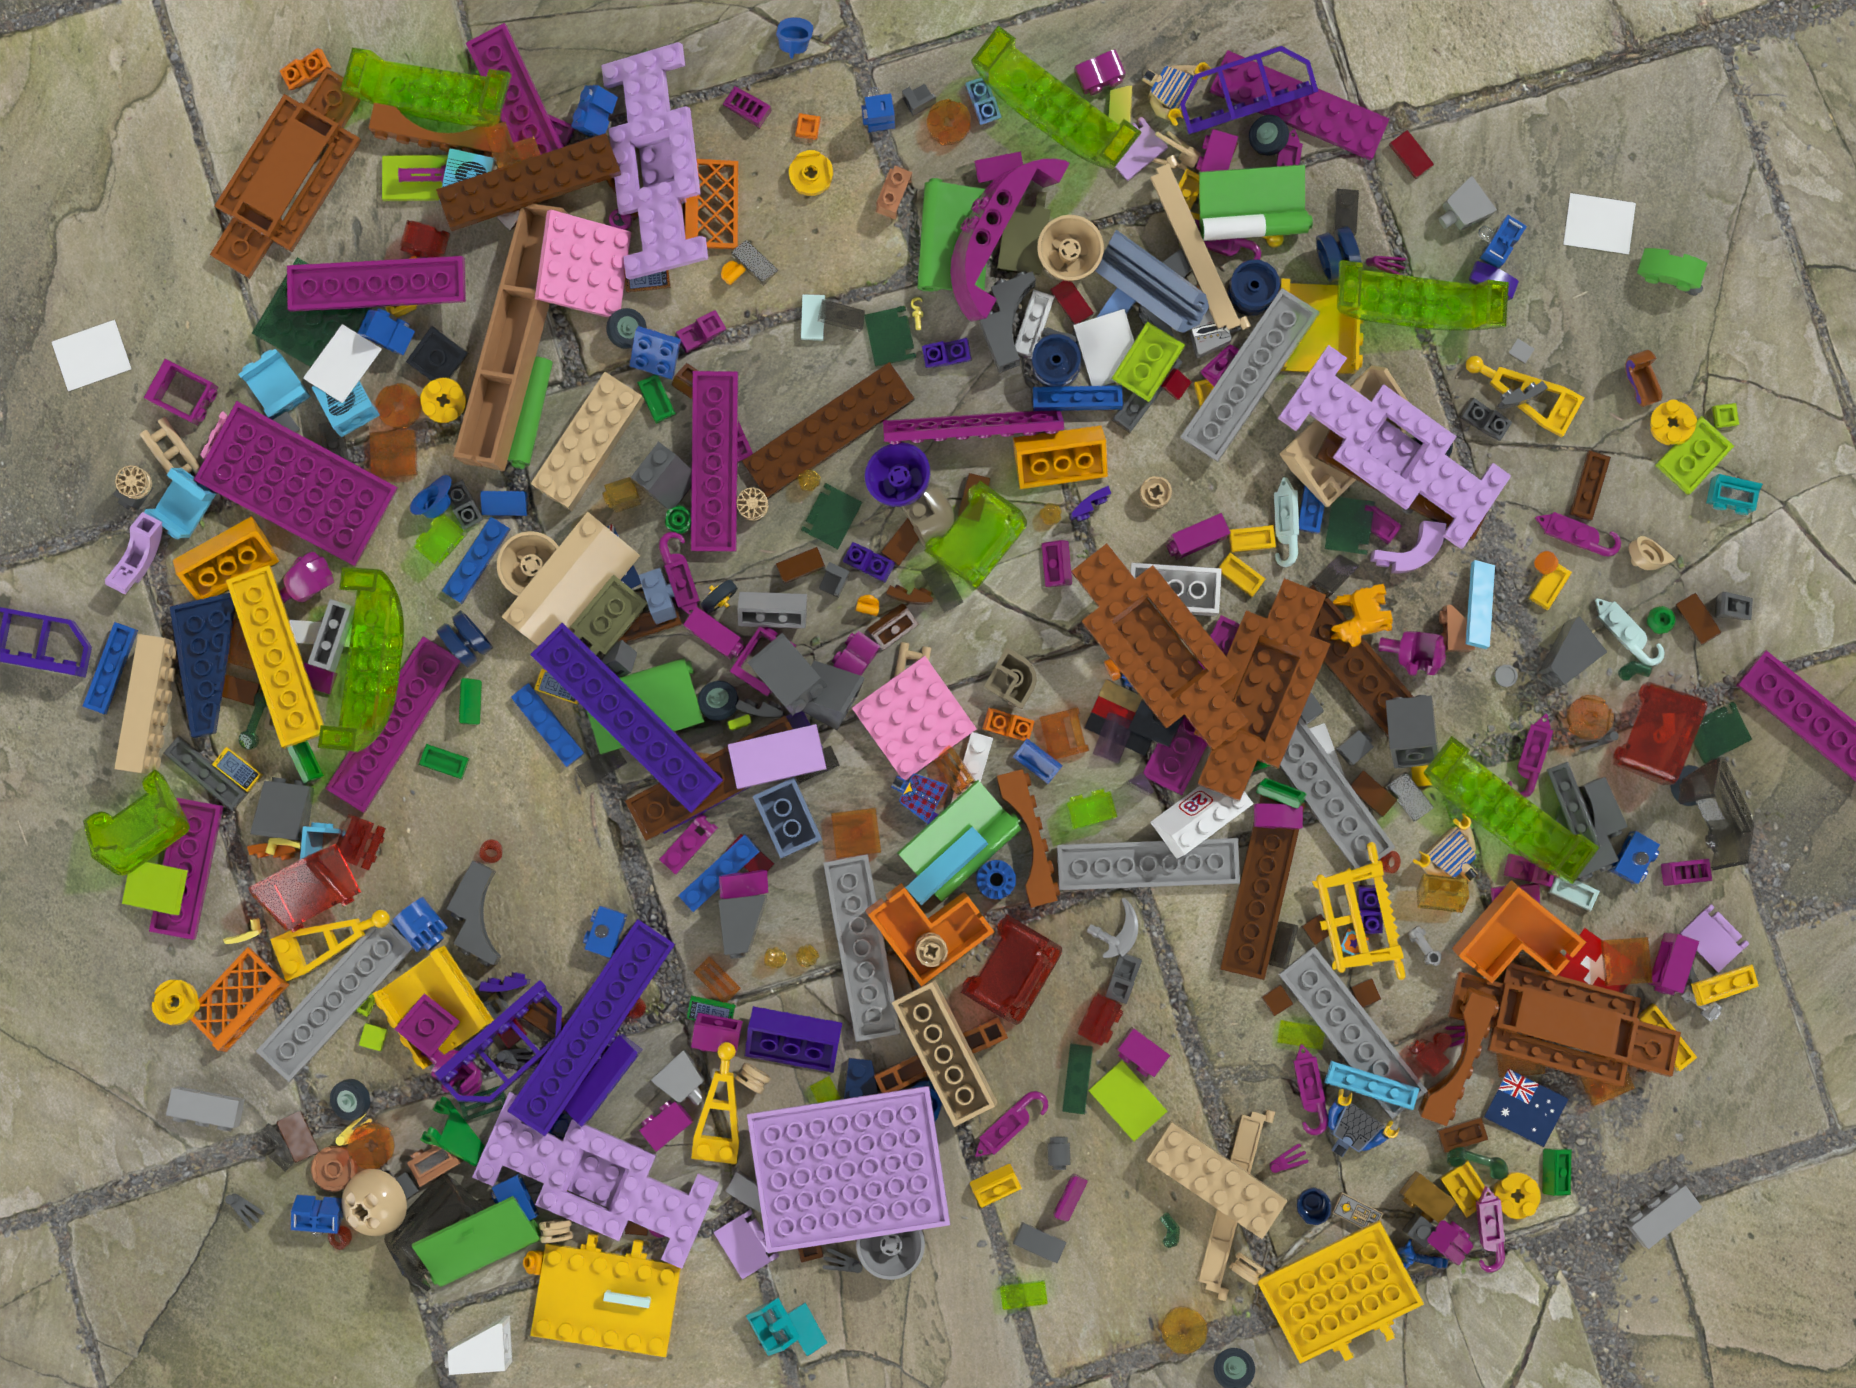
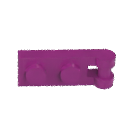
M703 813L696 817L692 824L659 859L675 875L678 874L718 829L714 823L710 824L706 820L707 817ZM699 826L705 830L702 836L695 831Z

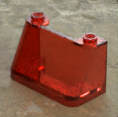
M1646 682L1638 692L1642 705L1627 743L1616 748L1613 755L1615 759L1613 765L1661 785L1675 784L1682 772L1700 727L1708 701L1659 684Z
M337 844L310 854L248 888L252 897L285 931L291 930L292 933L304 928L303 923L329 908L340 903L344 907L354 902L353 897L361 893Z
M1006 914L997 925L998 935L1001 937L980 975L966 978L960 993L1004 1020L1018 1025L1027 1015L1062 954V947Z

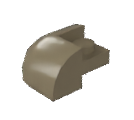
M940 487L926 492L916 502L903 507L924 549L944 538L954 525V512Z
M1006 647L984 688L1009 704L1023 709L1034 691L1037 682L1036 671L1026 658Z

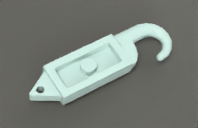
M1283 477L1278 491L1274 493L1275 531L1278 541L1289 545V557L1283 561L1279 553H1276L1275 558L1280 566L1289 567L1295 563L1298 556V491L1293 489L1288 478Z
M1598 598L1595 599L1598 612L1597 618L1627 650L1629 649L1644 665L1656 666L1661 663L1664 658V648L1661 644H1657L1658 656L1654 659L1649 658L1642 651L1647 642L1646 633L1615 601L1608 602Z

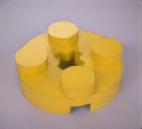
M803 151L796 156L789 166L790 182L799 194L807 196L819 195L831 186L833 180L832 164L827 157L818 151ZM808 168H812L813 171H817V174L814 175V178L805 176V173L808 172Z
M438 378L432 380L424 387L421 393L420 401L423 412L436 422L447 423L454 421L465 410V392L453 379ZM446 394V398L450 400V403L445 404L444 407L440 406L437 398Z
M1672 399L1660 404L1653 411L1650 419V430L1653 437L1664 445H1680L1692 437L1697 417L1688 405ZM1669 419H1672V420H1673V419H1676V420L1678 421L1677 424H1678L1679 426H1678V427H1676V426L1669 427V426H1668V424H1669V421H1668V420H1669Z
M167 980L155 990L152 1011L155 1017L163 1023L173 1026L182 1025L188 1022L200 1008L196 989L186 981ZM173 997L180 1001L177 1007H171Z
M1510 1172L1506 1174L1500 1181L1498 1180L1493 1190V1194L1501 1199L1502 1213L1513 1219H1523L1534 1215L1540 1204L1541 1194L1537 1182L1524 1173ZM1516 1189H1520V1193L1523 1194L1518 1202H1515V1198L1511 1197V1194L1515 1193Z

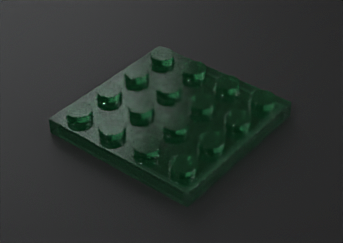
M298 257L293 265L309 264ZM286 275L252 334L311 367L342 324L358 333L368 310H372L373 307L289 311Z

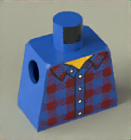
M913 773L909 781L896 776L891 788L902 793L899 803L928 824L948 785Z

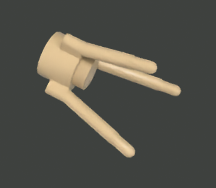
M1169 131L1166 134L1170 138L1159 132L1155 133L1161 140L1181 151L1178 160L1182 162H1177L1178 168L1186 170L1187 167L1194 168L1201 154ZM1159 158L1152 161L1163 165L1168 164L1167 160Z

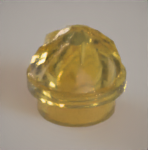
M806 469L803 473H799L798 481L802 491L808 490L811 492L820 485L821 478L816 471Z
M810 944L801 946L796 954L797 963L802 967L815 965L819 958L818 951Z
M778 947L768 948L764 957V965L772 970L782 968L787 961L785 952Z

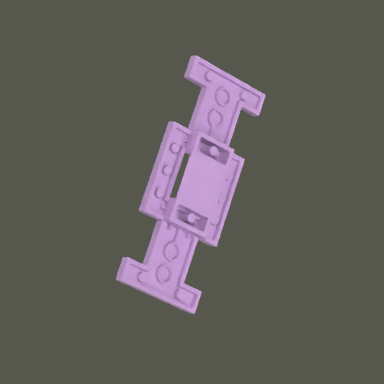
M679 42L602 65L604 87L609 89L624 85L628 123L609 128L610 144L621 171L620 176L614 177L618 213L627 215L638 212L643 251L623 256L626 278L630 280L708 260L705 237L698 236L687 240L685 238L682 204L686 203V198L700 195L691 110L685 106L670 111L666 71L685 66L683 45ZM635 147L639 148L644 186L641 189L639 187Z
M1328 345L1278 419L1297 431L1308 414H1310L1343 438L1341 446L1333 456L1335 460L1405 510L1410 507L1418 493L1426 497L1454 518L1443 534V537L1458 548H1464L1511 475L1492 463L1481 479H1478L1445 455L1457 436L1384 384L1370 401L1337 378L1335 375L1347 358ZM1388 417L1390 420H1392L1397 425L1402 427L1404 430L1409 432L1411 435L1416 437L1418 440L1423 442V444H1418L1416 441H1414L1409 436L1404 434L1402 431L1397 429L1391 423L1386 421V418Z
M509 1092L472 1178L494 1186L502 1167H508L544 1183L535 1205L617 1241H620L628 1220L669 1237L670 1240L661 1260L682 1269L719 1182L698 1173L690 1193L687 1194L648 1177L656 1154L587 1124L581 1127L574 1119L571 1120L564 1139L549 1133L545 1137L507 1112L517 1097V1094ZM567 1191H571V1192H573V1193H575V1194H577V1195H580V1196H582V1197H584V1198H587V1199H589V1200H591V1201H594V1202H596V1203H598V1204H600V1205H603V1206H605V1207H607V1208H609V1209L603 1208V1207H601V1206H599V1205H597V1204H594V1203H592V1202H590V1201H587V1200H585V1199H583V1198H580V1197H578V1196H576V1195H574V1194H571V1193H569V1192H567Z

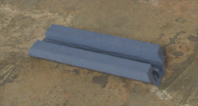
M1118 230L1114 232L1095 271L1176 331L1184 333L1199 325L1203 319L1202 317L1209 309L1206 294Z

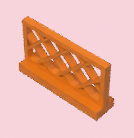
M696 159L697 169L698 165H706L713 171L706 179L698 173V177L702 181L699 184L700 188L705 185L713 194L705 201L699 195L686 198L683 217L685 238L687 240L698 237V233L705 228L712 236L706 242L707 248L737 250L738 161ZM724 166L733 167V175L728 180L719 173V170ZM715 174L724 183L717 190L707 182ZM725 186L733 192V197L728 202L719 194ZM715 196L724 204L717 212L707 204ZM704 206L713 215L705 223L698 217V211ZM726 207L733 214V219L727 224L718 215ZM714 218L724 226L716 234L707 226ZM727 229L733 236V243H723L718 236Z
M247 947L198 999L200 1007H207V1020H199L195 1015L190 1020L213 1042L212 1045L218 1051L227 1052L289 984L283 978H280L250 947ZM250 955L254 959V969L243 970L244 960ZM259 972H267L272 977L266 985H258ZM233 973H238V986L228 987V977ZM243 973H254L253 986H243ZM238 989V1002L227 1003L228 990ZM243 989H253V998L250 1002H243ZM216 990H223L222 1003L212 1004V994ZM238 1005V1015L234 1019H227V1006ZM213 1006H222V1019L212 1020ZM222 1022V1032L216 1037L211 1032L212 1023Z

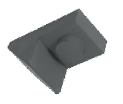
M1721 592L1716 596L1715 618L1730 617L1743 621L1751 620L1753 598Z

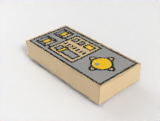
M1343 1192L1340 1193L1331 1213L1360 1228L1380 1220L1383 1215L1382 1212Z

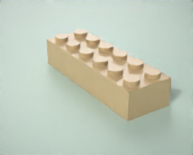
M604 372L531 482V485L572 512L645 402L643 396Z
M138 634L114 769L155 775L156 771L160 768L161 759L159 751L164 745V735L162 734L163 728L168 722V713L166 711L167 705L172 700L170 688L171 682H174L176 677L175 659H178L176 643L173 640Z
M936 980L894 1000L892 1005L954 1127L995 1107L998 1102Z
M1173 1121L1169 1122L1146 1157V1161L1261 1239L1264 1238L1287 1203V1199Z

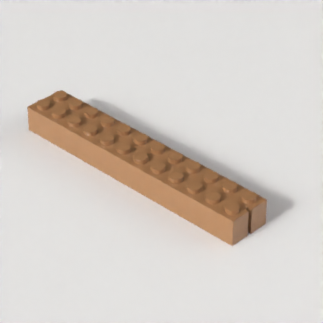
M532 204L520 209L453 457L463 464L505 471L550 305L548 302L535 299L546 215L548 210L568 214L563 208Z

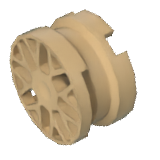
M137 466L123 467L116 475V488L121 494L131 499L144 498L152 488V480L148 472Z
M1149 477L1140 488V500L1149 509H1160L1171 498L1172 488L1170 483L1163 477Z
M757 488L743 490L736 502L741 516L750 521H757L764 517L769 508L767 497L764 492Z
M928 932L922 934L917 938L914 945L916 957L927 967L939 966L947 957L948 949L946 943L936 933Z
M744 1062L742 1065L743 1070L741 1073L738 1072L735 1079L749 1089L762 1094L764 1085L769 1083L771 1077L755 1066Z
M556 1219L541 1222L539 1224V1229L542 1230L541 1242L552 1243L572 1239L573 1232L570 1231L571 1220Z
M1238 1252L1235 1263L1232 1262L1229 1268L1250 1283L1257 1285L1259 1275H1263L1266 1269L1246 1255ZM1242 1260L1246 1261L1247 1263H1249L1250 1265H1252L1253 1267H1255L1257 1270H1255L1254 1268H1252V1267L1249 1266L1248 1264L1242 1262Z

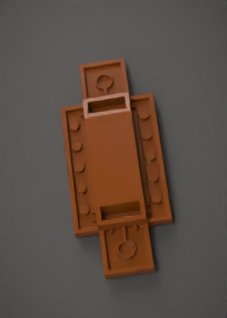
M326 68L304 104L302 102L299 103L286 94L282 96L214 205L218 210L232 217V220L210 253V256L250 279L273 242L290 252L294 251L362 141L356 135L345 130L344 127L365 95L364 89ZM326 144L329 145L326 152L324 153L321 160L319 161L316 168L309 177L308 181L306 182L298 197L294 201L290 210L286 214L285 218L282 220L281 216L283 215L291 200L295 196L296 192L298 191L299 187L301 186L309 171L313 167L322 150L324 149Z
M1106 543L1071 571L1099 607L1081 622L1165 728H1168L1184 715L1211 750H1214L1249 722L1221 687L1223 683L1238 671L1154 565L1137 578H1134ZM1152 603L1156 606V608L1160 611V613L1164 616V618H1165V619L1168 621V623L1172 626V628L1175 630V632L1171 629V627L1167 624V622L1163 619V617H1162V616L1159 614V612L1155 609V607L1152 605ZM1183 642L1187 645V647L1191 650V652L1195 655V657L1199 660V662L1203 665V667H1204L1205 669L1202 668V666L1198 663V661L1194 658V656H1193V655L1190 653V651L1186 648V646L1183 644Z
M1284 578L1268 618L1249 611L1245 612L1226 656L1238 672L1223 683L1221 687L1249 722L1214 750H1211L1198 785L1241 801L1257 761L1279 769L1330 647V643L1310 636L1326 594ZM1195 729L1194 735L1201 737Z
M1510 963L1506 967L1502 983L1495 981L1491 983L1481 977L1462 972L1457 973L1448 1017L1464 1021L1460 1006L1468 987L1491 994L1498 1001V1012L1489 1022L1492 1031L1487 1051L1618 1087L1624 1086L1627 1066L1667 1077L1673 1076L1681 1032L1639 1021L1637 1018L1641 1001L1639 997L1558 975L1555 976L1554 974ZM1517 1033H1522V1034H1525V1035H1529V1036H1533V1037H1536V1038L1544 1039V1040H1547V1041L1555 1042V1043H1558V1044L1566 1045V1046L1573 1047V1048H1576V1049H1580V1050H1584V1051H1587V1052L1595 1053V1054H1598V1055L1606 1056V1058H1603V1057H1600V1056H1596V1055H1592V1054L1585 1053V1052H1581V1051H1578V1050L1570 1049V1048H1567V1047L1559 1046V1045H1556V1044L1548 1043V1042H1545V1041L1537 1040V1039L1530 1038V1037H1527V1036L1519 1035V1034H1517Z

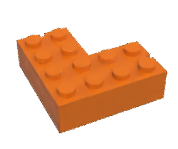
M1511 880L1452 949L1462 960L1493 983L1522 949L1557 976L1570 962L1561 953V950L1564 949L1573 958L1586 941Z
M901 883L885 895L887 897L885 901L880 898L865 910L921 987L994 933V930L965 892L927 918ZM928 932L939 935L946 943L948 949L945 961L936 967L923 965L916 957L914 951L917 938Z

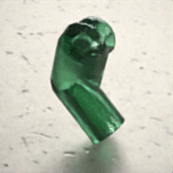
M1630 661L1619 669L1618 675L1623 681H1629L1636 674L1649 677L1652 667L1636 661Z
M1166 1212L1159 1220L1167 1229L1163 1244L1167 1248H1172L1179 1243L1180 1227L1170 1214Z

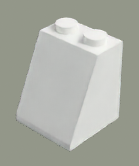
M504 1316L455 1343L448 1351V1354H445V1368H449V1375L505 1371L512 1363L510 1316Z

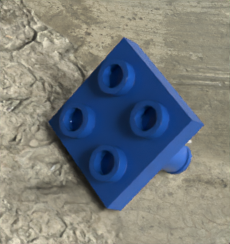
M638 326L634 336L630 367L672 380L675 375L681 339Z

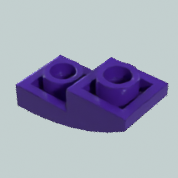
M1479 261L1475 262L1469 277V281L1482 291L1492 290L1505 301L1513 299L1519 283L1516 278L1508 273Z
M967 338L950 342L941 341L922 346L926 368L972 361L969 340Z
M1109 486L1101 488L1085 498L1071 513V521L1077 519L1078 522L1090 518L1089 514L1093 513L1094 510L1093 503H1095V506L1108 502L1107 498L1111 496Z
M852 542L843 559V562L884 583H886L895 565V562L854 542Z
M1358 885V906L1365 934L1383 933V918L1375 885Z
M512 972L511 976H505L503 984L501 979L488 977L487 981H481L479 991L499 992L513 990L530 984L531 979H527L525 974Z

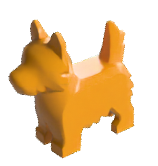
M1384 584L1374 585L1371 588H1361L1352 593V595L1343 594V596H1337L1333 601L1334 605L1351 606L1354 618L1333 626L1331 630L1336 633L1331 636V639H1341L1343 642H1349L1352 647H1356L1361 643L1362 635L1382 630L1392 631L1393 618L1391 610L1380 611L1381 607H1379V604L1385 605L1386 603Z

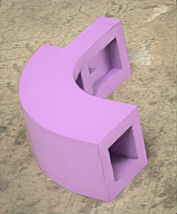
M144 512L130 526L128 547L119 563L105 579L107 586L126 594L135 582L139 583L158 550L162 536L161 521Z
M1423 521L1419 525L1418 539L1411 551L1396 553L1374 550L1371 552L1370 561L1376 562V566L1389 567L1392 564L1391 573L1395 574L1416 570L1429 562L1439 551L1444 540L1443 534L1446 531V523Z

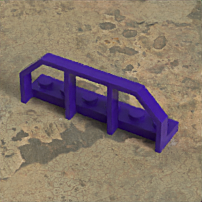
M1279 46L1195 74L1180 102V107L1186 123L1187 133L1190 135L1317 93L1318 87L1310 60L1283 46ZM1277 52L1288 55L1305 64L1310 83L1306 81L1297 84V89L1288 92V88L1276 91L1273 97L1261 58ZM1257 60L1266 95L1253 99L1254 103L1245 106V102L1232 106L1222 71ZM1218 73L1229 112L1224 113L1223 109L1210 113L1211 118L1203 120L1202 116L1189 120L1185 103L1197 80Z
M0 607V612L4 613L0 628L1 663L86 678L92 646L75 621ZM12 614L43 620L35 659L32 658L33 654L18 651V655H12L9 649H5ZM52 622L68 624L84 647L80 667L76 666L77 662L63 659L62 663L54 662L55 658L45 656Z
M539 980L434 1073L436 1078L458 1102H493L547 1053L561 1032L562 1006L547 991L546 985ZM546 997L557 1009L556 1035L553 1040L539 1051L513 1020L516 1017L518 1019L522 1018L529 1011L527 1007L533 1002L535 1004L539 1003ZM511 1027L536 1055L508 1079L483 1051L494 1042L492 1039L498 1033L502 1035ZM476 1053L481 1056L504 1082L490 1096H462L448 1083L459 1073L457 1070L463 1064L467 1066L476 1058Z

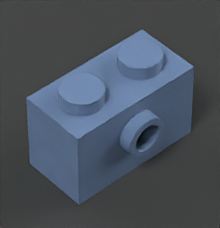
M658 568L640 574L641 585L655 623L659 624L677 618L671 599L675 595L671 584L667 585L661 569Z

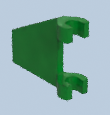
M442 1096L440 1101H436L433 1107L435 1112L448 1115L441 1135L438 1130L429 1127L427 1132H423L420 1140L426 1144L436 1145L476 1167L485 1146L452 1102Z

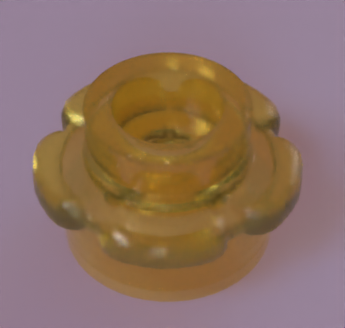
M1048 503L1040 510V517L1047 525L1057 524L1061 520V508L1053 503Z

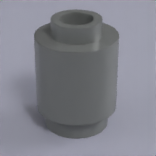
M1050 1137V1143H1047L1048 1165L1052 1166L1053 1170H1066V1165H1071L1068 1137Z

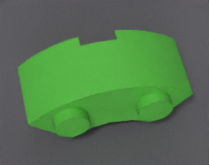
M1644 248L1637 274L1643 276L1646 282L1653 284L1658 282L1668 283L1682 291H1690V289L1701 287L1707 266L1705 261L1684 254L1683 258L1669 255L1670 250Z

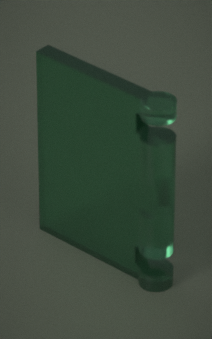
M906 306L864 315L875 367L886 365L889 362L896 363L916 358V353L906 355L905 351L914 349L908 316L898 317L897 314L905 312Z
M825 483L823 487L831 491L829 496L823 492L819 493L805 522L813 525V527L809 530L802 526L801 531L838 550L863 502Z
M1338 497L1331 504L1325 549L1367 555L1368 550L1359 549V544L1369 545L1374 512L1365 511V505L1375 506V502Z
M1734 702L1728 704L1732 711L1729 714L1727 708L1723 706L1695 720L1694 724L1697 728L1695 731L1690 723L1685 725V729L1689 733L1703 763H1707L1752 740Z

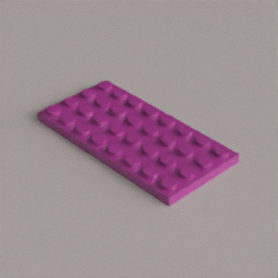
M238 401L234 404L194 481L353 566H357L398 490V487Z

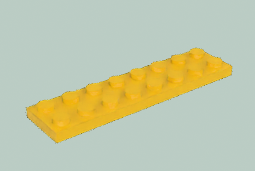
M268 565L226 580L281 747L285 749L327 734L271 566Z

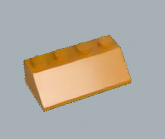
M1101 425L1063 430L1055 434L1041 433L1013 437L1014 456L1020 489L1108 477L1106 438Z
M252 516L173 559L176 575L196 600L218 596L229 590L226 582L228 579L268 565L272 566L279 562L267 537Z

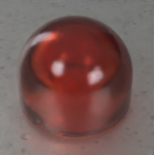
M489 839L482 843L479 854L485 862L495 863L501 859L503 848L497 840ZM492 849L497 852V855L489 857L485 851Z
M1390 851L1378 860H1381L1383 872L1386 873L1397 872L1401 863L1400 856L1396 851ZM1391 857H1393L1395 860V863L1392 867H1390L1389 865Z
M638 999L635 1008L629 1012L627 1017L639 1019L644 1015L646 1004L643 999Z
M340 1225L336 1234L340 1238L341 1243L335 1240V1233H328L330 1244L338 1250L344 1249L352 1240L351 1230L344 1225Z

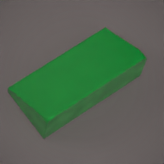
M461 679L459 722L461 724H480L481 680Z
M1543 1149V1194L1552 1196L1571 1195L1572 1149Z

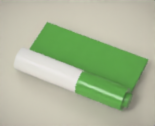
M1305 165L1199 172L1200 234L1203 241L1308 233L1309 229H1312L1313 219L1305 210Z

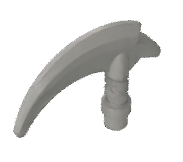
M1122 898L1126 913L1125 923L1121 932L1116 937L1103 932L1100 927H1095L1092 924L1087 929V932L1092 937L1099 938L1109 944V950L1103 954V958H1111L1118 955L1123 957L1130 951L1136 941L1138 919L1134 908L1126 898Z

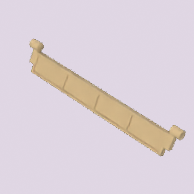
M1172 155L1166 159L1168 164L1156 168L1157 174L1151 176L1150 179L1200 290L1207 296L1209 310L1217 328L1226 326L1229 331L1241 325L1242 329L1246 330L1251 325L1246 316L1238 319L1172 172V169L1179 166L1175 156Z
M1266 1110L1265 1115L1253 1111L1251 1116L1241 1115L1230 1161L1248 1173L1252 1169L1264 1121L1273 1123L1274 1111ZM1217 1209L1198 1281L1206 1283V1290L1219 1293L1218 1299L1226 1301L1229 1289L1221 1287L1237 1222Z

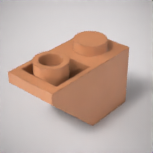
M1452 605L1444 606L1443 611L1439 613V622L1443 624V633H1440V635L1443 637L1444 645L1446 646L1445 652H1471L1475 650V646L1466 644L1467 619Z

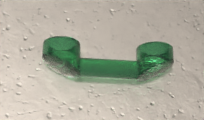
M263 690L255 694L254 702L256 706L246 731L239 735V744L247 750L255 749L259 744V738L255 731L264 708H268Z
M1464 1147L1454 1148L1447 1154V1163L1450 1166L1461 1167L1468 1160L1490 1167V1176L1494 1179L1501 1180L1509 1175L1508 1165L1499 1157L1490 1158L1466 1151Z

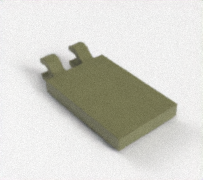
M1038 191L1036 207L1023 206V194L1003 231L997 270L1013 273H1029L1033 271L1034 276H1041L1043 265L1040 262L1037 247L1039 236L1050 219L1051 209H1044L1047 192Z
M613 575L570 627L575 630L574 634L581 641L585 638L592 644L590 650L597 657L600 652L607 655L648 604L641 596Z

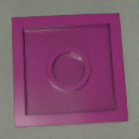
M424 993L394 1030L431 1059L460 1024V1021Z

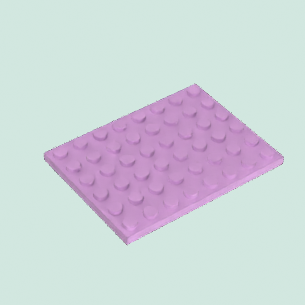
M929 1086L747 1114L767 1253L950 1225Z

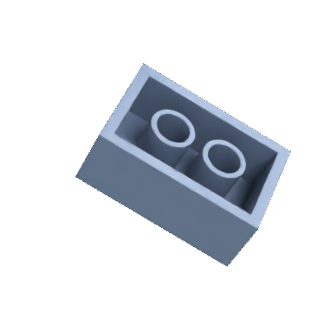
M791 778L753 796L781 859L823 840L795 778Z

